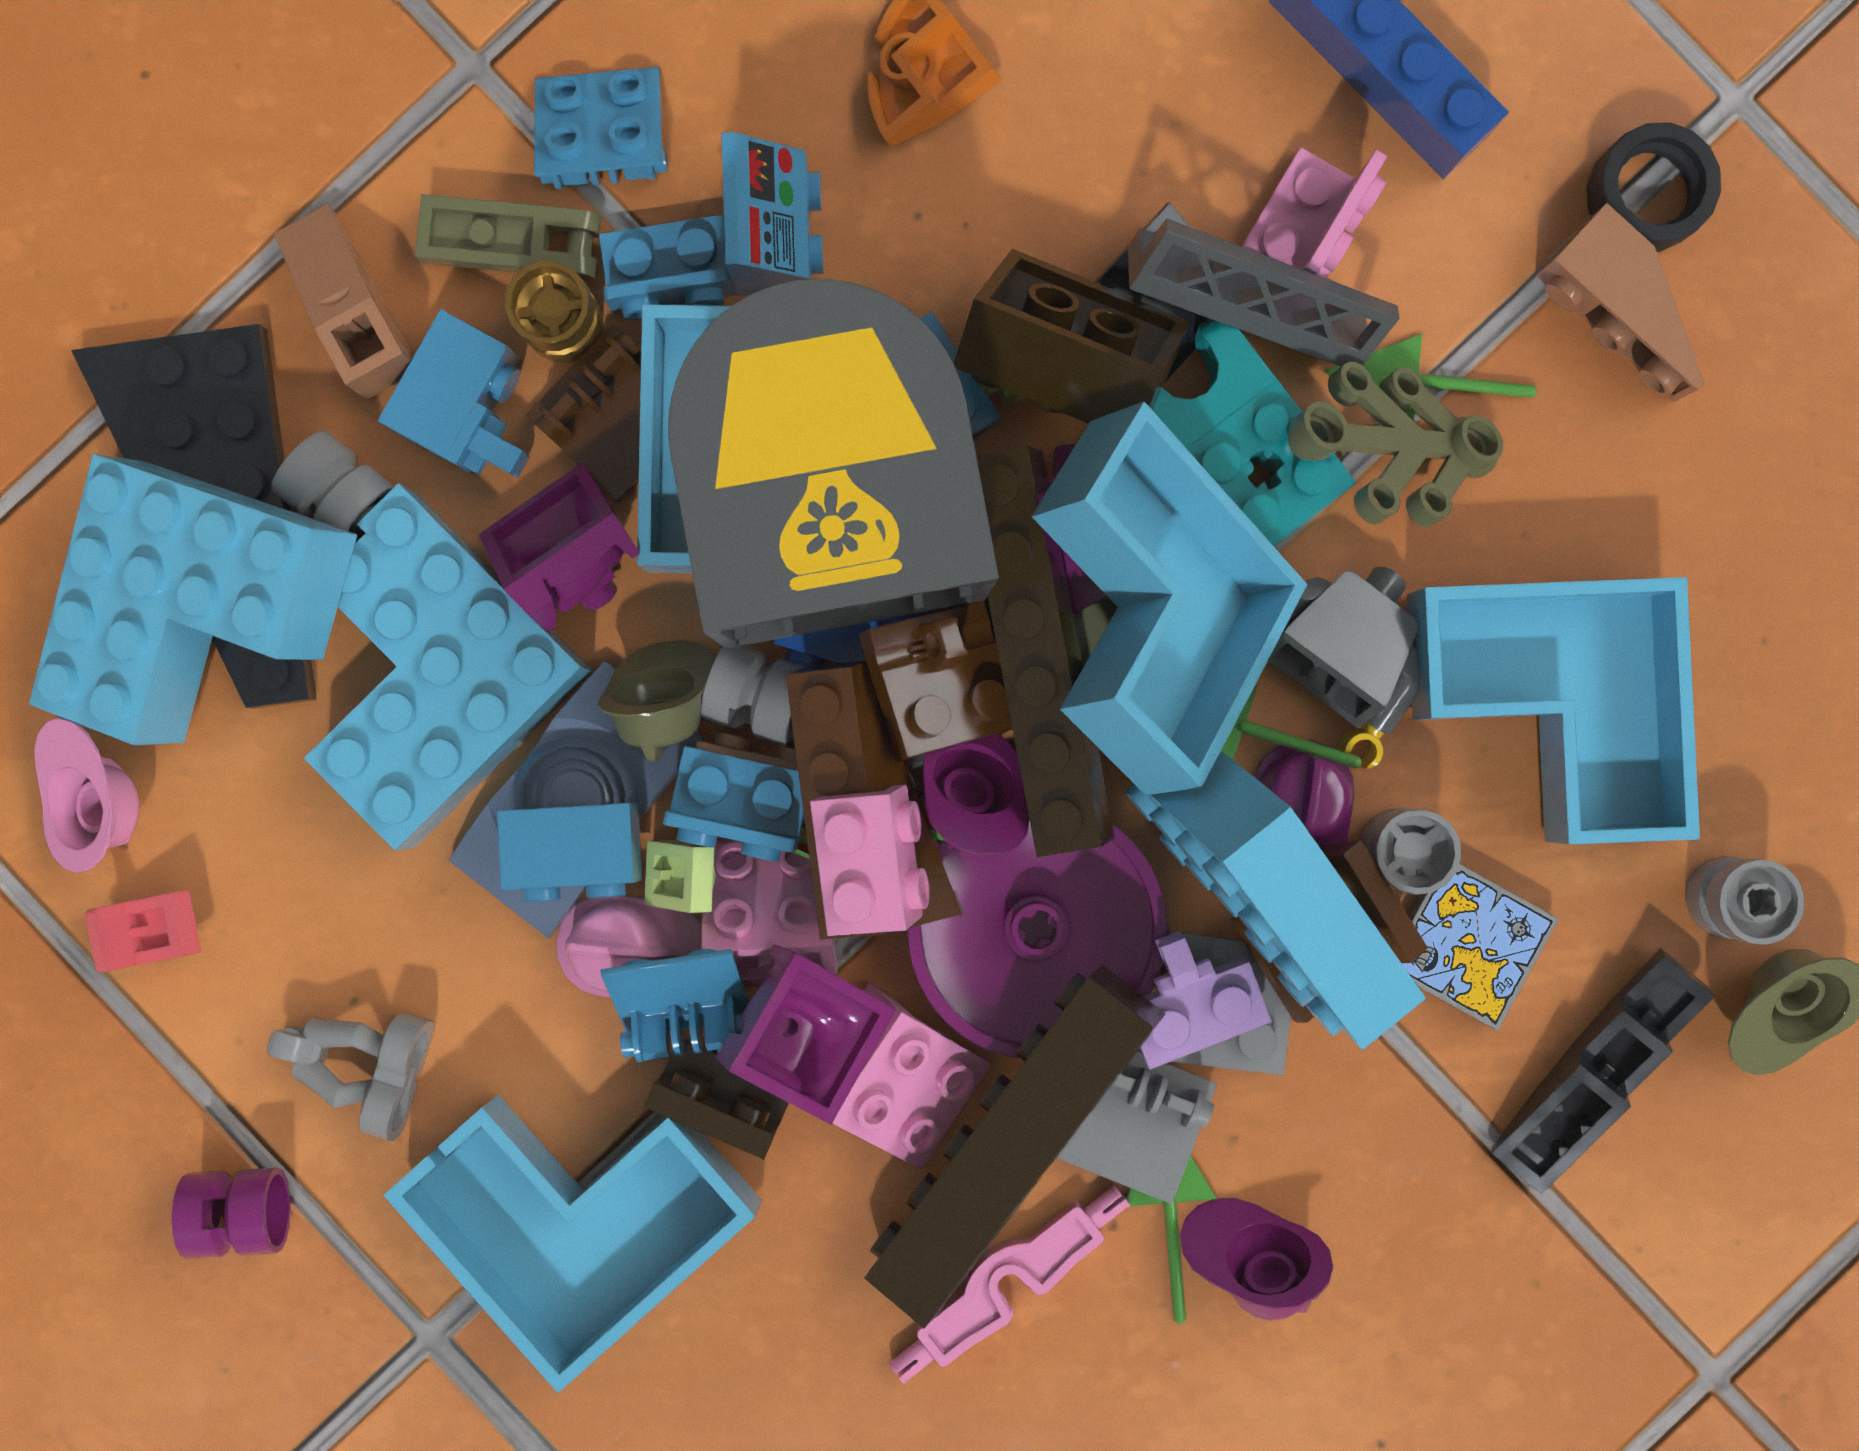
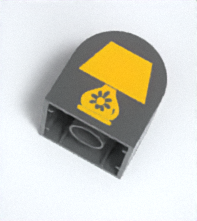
M806 279L774 285L755 292L735 303L705 329L694 343L679 371L671 396L668 416L670 456L704 634L725 648H733L985 601L998 581L999 575L967 404L961 381L951 358L935 334L919 317L904 305L871 288L831 279Z

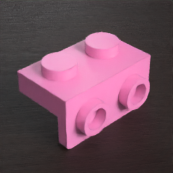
M895 785L884 791L822 796L811 800L810 805L827 936L905 931L922 917V909L928 907L929 882L924 868H917L914 842H918L921 836V817L917 803L909 801L907 786Z

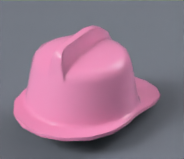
M61 717L47 721L38 732L34 748L35 769L43 805V825L48 847L52 856L63 868L79 873L92 870L103 859L107 849L126 844L130 841L138 823L140 807L138 792L132 779L112 759L100 756L99 750L90 735L80 725Z
M625 896L588 898L575 905L561 923L556 939L558 961L566 977L580 990L597 996L610 997L601 977L600 969L619 967L635 959L657 961L682 957L701 949L702 927L698 919L691 913L644 905L645 898Z

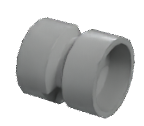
M325 430L318 431L306 438L286 457L274 476L271 491L299 515L310 516L314 514L315 520L355 533L358 538H361L365 532L357 523L394 486L369 465L356 467L357 456L329 431Z
M723 646L712 665L706 682L701 706L702 718L739 731L748 724L751 725L752 734L756 738L786 748L791 747L794 744L786 674L806 666L782 658L770 665L767 664L766 655L761 651L746 646L725 648Z
M1397 808L1384 810L1371 817L1361 830L1359 840L1363 842L1391 889L1415 895L1433 893L1446 886L1457 873L1462 856L1460 839L1452 824L1439 814L1423 809Z
M1720 856L1705 861L1694 870L1687 883L1685 901L1691 918L1699 928L1713 936L1768 945L1783 940L1796 929L1803 916L1805 898L1801 884L1788 868L1775 861Z

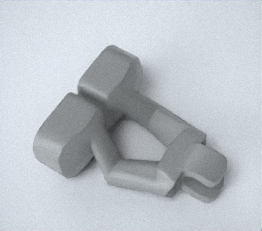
M401 1013L393 1019L384 1034H381L362 1022L315 1017L307 1022L304 1029L290 1026L284 1030H274L267 1045V1053L269 1056L294 1062L291 1076L324 1099L333 1108L362 1102L359 1119L360 1132L387 1141H394L400 1136L407 1122L418 1085L415 1078L423 1069L434 1032V1022L416 1015ZM329 1047H355L376 1056L377 1066L373 1079L343 1083L324 1065Z

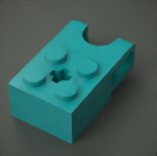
M1207 318L1198 327L1195 336V348L1202 357L1210 374L1208 392L1193 399L1173 397L1162 387L1152 411L1274 546L1357 482L1335 454H1332L1323 461H1305L1292 452L1287 436L1292 419L1301 412V409L1239 329ZM1252 463H1257L1258 466L1262 465L1270 472L1269 483L1272 486L1271 489H1268L1265 482L1257 488L1249 481L1248 476L1254 470Z

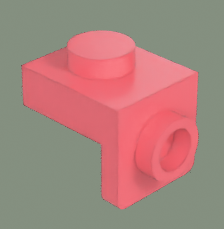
M189 889L88 909L85 913L95 969L100 973L201 952Z

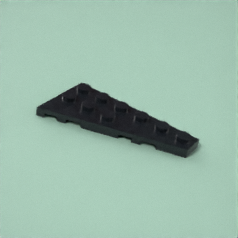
M260 324L71 350L123 458L148 462L291 511V507L271 491L274 476L284 462V453L266 328ZM215 636L212 637L246 708L256 709L316 700L311 660L274 659Z

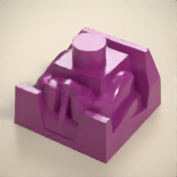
M583 462L478 534L503 589L547 632L555 628V608L566 613L581 602L587 610H596L610 602L617 592V586L612 581L616 577L611 567L621 560L624 553L628 554L632 559L640 554L617 518V514Z
M774 944L770 954L776 962L742 1013L740 1019L742 1033H729L719 1047L716 1059L729 1072L832 1125L896 1009L797 952Z

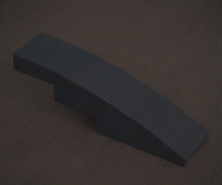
M1660 948L1612 998L1569 1047L1491 1148L1492 1154L1538 1192L1543 1194L1631 1107L1628 1096L1673 1052L1669 1042L1715 997L1712 990Z

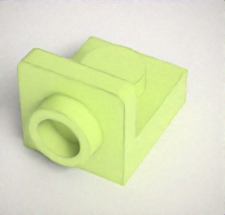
M679 840L647 841L644 905L687 913L712 912V892L716 879L714 847H706Z

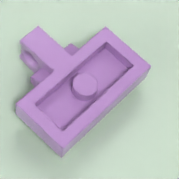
M1180 931L1155 940L1167 974L1154 978L1153 981L1157 991L1144 995V997L1166 1015L1140 1048L1149 1070L1272 1022L1250 962L1245 957L1213 969L1209 958L1198 962L1194 961L1186 938L1181 936Z

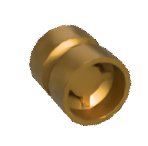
M540 260L524 266L512 277L505 292V311L510 324L538 355L553 362H572L579 359L599 339L603 332L601 308L585 282L571 267L558 261Z

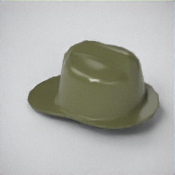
M689 641L663 642L640 649L625 658L616 668L605 691L599 697L597 706L602 713L611 716L617 734L626 744L641 747L648 761H658L669 745L685 740L697 732L701 721L702 693L714 663V656L707 647Z
M1790 949L1778 953L1765 961L1754 974L1747 995L1746 1005L1742 1007L1731 1026L1728 1039L1730 1058L1742 1071L1756 1075L1774 1073L1794 1063L1824 1041L1852 1026L1859 1018V964L1846 958H1825L1818 953L1806 949Z

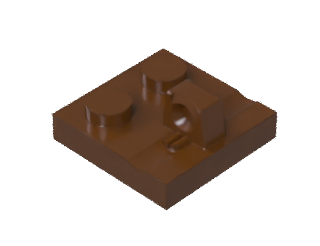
M984 601L871 628L858 635L898 762L1013 730L997 644L991 630L990 619Z

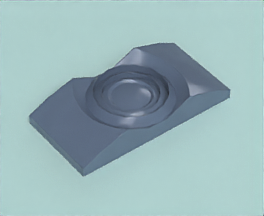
M604 661L553 718L532 752L486 804L449 859L452 864L547 938H550L567 915L586 893V885L560 887L561 899L531 902H521L520 889L501 890L497 811L638 803L640 824L678 775L684 746L696 748L697 741H704L706 739L696 732L685 740L669 745L661 758L653 762L647 760L641 747L626 744L617 734L611 716L602 713L597 706L599 697L605 691L616 670L607 661Z

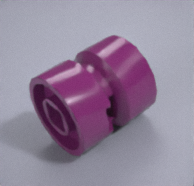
M278 1167L243 1169L236 1174L233 1180L230 1174L225 1171L191 1172L183 1175L177 1184L172 1207V1233L175 1247L180 1256L186 1259L222 1257L228 1253L231 1246L239 1255L275 1254L281 1251L287 1240L291 1215L290 1191L284 1171Z

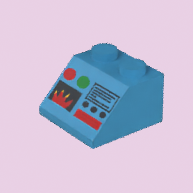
M736 132L721 133L725 265L737 295L749 296L774 285L790 281L813 279L812 274H824L822 235H811V211H822L820 172H809L805 150Z

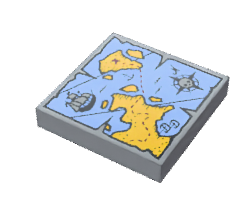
M1459 864L1457 873L1446 886L1433 893L1421 894L1409 918L1428 948L1412 963H1402V965L1419 988L1498 1031L1559 919Z

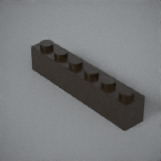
M1026 445L976 456L999 575L998 581L988 594V601L1036 857L1103 847L1114 839L1115 836L1099 750L1060 710L1081 673L1083 665L1061 547L1032 518L1033 513L1049 489L1043 451Z
M1104 965L1100 966L1087 979L1077 972L1054 1002L1063 1012L1049 1030L1040 1023L1031 1032L1016 1053L1024 1061L1022 1067L1012 1080L1004 1074L999 1076L978 1104L987 1111L986 1115L975 1129L965 1123L942 1152V1155L951 1162L939 1178H936L929 1172L905 1203L914 1210L903 1226H900L893 1220L870 1249V1252L878 1259L864 1279L923 1329L928 1326L1166 1015Z

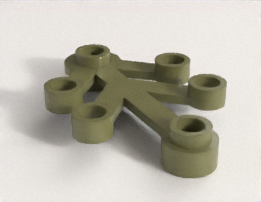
M1352 361L1345 363L1329 377V392L1333 399L1343 406L1351 407L1359 403L1383 427L1347 424L1346 419L1336 407L1327 402L1317 401L1311 403L1292 419L1287 436L1292 452L1305 461H1323L1336 451L1394 455L1379 478L1365 485L1354 496V506L1357 513L1363 520L1371 524H1379L1398 511L1400 507L1399 496L1425 458H1436L1445 460L1433 481L1424 484L1412 492L1406 500L1407 512L1415 523L1423 527L1433 526L1450 514L1452 509L1451 499L1466 476L1480 478L1492 471L1503 451L1502 437L1491 421L1478 415L1456 418L1424 387L1421 378L1408 367L1397 368L1385 377L1378 387L1373 382L1369 371L1363 365ZM1411 406L1434 431L1423 430L1404 410Z

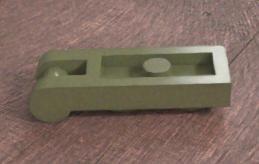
M421 194L415 258L423 264L516 273L524 266L540 260L558 261L571 267L584 282H590L595 280L597 262L595 258L591 257L592 240L599 237L601 216L597 213L581 209ZM550 232L568 235L566 252L548 251Z

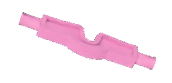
M1115 1184L1111 1185L1112 1187L1085 1208L1079 1202L1074 1201L1029 1237L1009 1239L997 1244L984 1253L968 1273L964 1288L946 1302L925 1329L918 1324V1340L889 1361L895 1374L899 1372L898 1378L900 1381L906 1384L910 1378L934 1359L940 1366H947L971 1346L1010 1322L1013 1317V1309L998 1286L999 1280L1007 1274L1018 1276L1026 1286L1031 1288L1034 1294L1042 1295L1048 1293L1077 1262L1103 1243L1104 1237L1100 1228L1124 1209L1131 1206Z

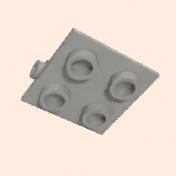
M1137 1052L1057 1158L1172 1204L1201 1127L1206 1128L1214 1110V1104L1211 1103V1099L1217 1083L1167 1063L1149 1070L1142 1053Z

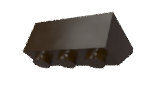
M1011 249L973 299L954 360L955 369L970 374L976 382L983 386L1004 388L1030 399L1041 410L1050 413H1064L1089 424L1092 420L1141 402H1145L1153 410L1191 321Z

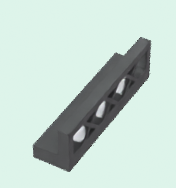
M1165 218L1157 233L1139 228L1128 246L1129 289L1338 366H1343L1351 361L1363 365L1400 319L1398 306L1168 218ZM1366 318L1372 320V321L1368 324V326H1367Z

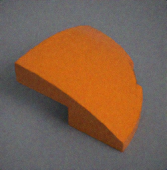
M893 0L887 8L874 36L883 48L880 53L878 77L872 71L867 73V90L869 104L877 127L886 142L893 146L919 135L948 119L984 94L1002 78L942 0Z

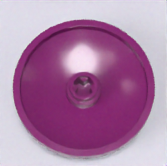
M1030 820L1028 834L1019 847L1003 855L980 856L962 851L946 840L940 842L939 847L944 857L942 863L953 891H957L964 913L959 916L909 928L908 942L912 965L922 990L938 1014L959 1034L989 1051L1019 1058L1016 1055L1017 1051L1038 1024L1041 1023L1049 1030L1063 1012L1054 1002L1074 975L1079 972L1087 979L1102 965L1142 996L1152 992L1155 986L1153 979L1159 977L1163 965L1155 940L1167 936V917L1164 899L1149 862L1132 840L1114 824L1112 825L1115 838L1103 847L1036 857Z

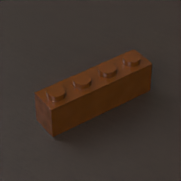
M867 661L804 667L786 674L820 940L896 932L827 936L810 805L811 800L822 796L884 791L891 786L906 785L909 801L917 803L921 817V836L918 842H914L917 868H924L929 882L928 907L922 909V917L911 927L962 915L964 913L957 891L952 889L942 863L944 857L935 835L932 836L918 800L921 797L913 775H909L904 761H897Z

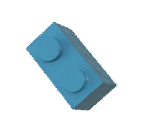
M638 803L497 811L501 890L520 889L521 902L561 899L560 887L585 885L586 898L626 895L625 883H634L642 880Z

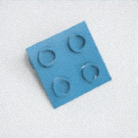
M659 67L535 78L534 174L535 177H540L542 184L553 183L555 189H563V186L588 184L589 172L593 186L601 184L600 171H608L611 183L618 184L620 180L619 169H623L625 180L644 178L656 180L657 173L668 172L666 148L662 146Z
M699 949L689 953L687 956L657 961L635 959L619 967L600 969L601 977L626 1031L620 1033V1046L624 1058L635 1057L637 1062H644L669 1057L668 1031H670L672 1047L676 1057L683 1056L684 1053L683 1029L689 1028L691 1043L695 1054L702 1053L703 1050L701 1026H704L707 1051L719 1049L729 1033H742L740 1019L749 1000L732 949L721 951Z

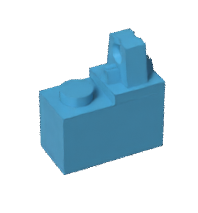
M440 309L377 421L469 474L473 471L480 475L486 463L489 462L512 476L519 478L530 458L523 450L501 439L508 425L492 412L497 401L504 403L513 393L520 377V370L516 367L521 359L507 345Z

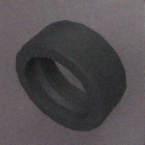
M1671 122L1646 123L1625 133L1594 164L1587 183L1588 211L1592 216L1608 203L1655 246L1656 252H1661L1691 236L1714 213L1721 194L1720 166L1711 147L1693 130ZM1641 153H1652L1668 159L1680 170L1687 185V204L1685 209L1676 219L1665 224H1652L1639 219L1626 207L1619 193L1618 177L1622 167L1629 159Z

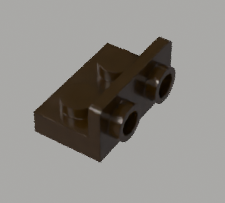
M683 1038V1056L676 1057L674 1051H672L664 1072L654 1082L644 1107L764 1160L789 1103L729 1072L716 1059L717 1052L713 1050L707 1051V1048L703 1046L702 1053L695 1054L691 1041Z

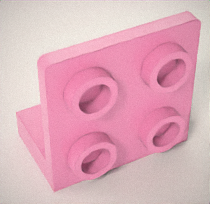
M1300 147L1242 247L1327 279L1330 272H1333L1354 238L1344 232V229L1351 234L1355 231L1362 218L1369 213L1387 183L1385 179L1377 175L1387 155L1376 149L1355 179Z
M717 838L714 847L716 879L712 892V912H702L701 949H713L716 951L732 949L743 985H761L776 962L770 954L774 944L797 952L837 975L834 939L820 940L810 859L794 852L781 851L779 862L741 854L743 842L727 838Z
M869 982L863 991L896 1010L833 1124L921 1168L926 1164L989 1069L990 1064L981 1055L913 1017L889 993Z

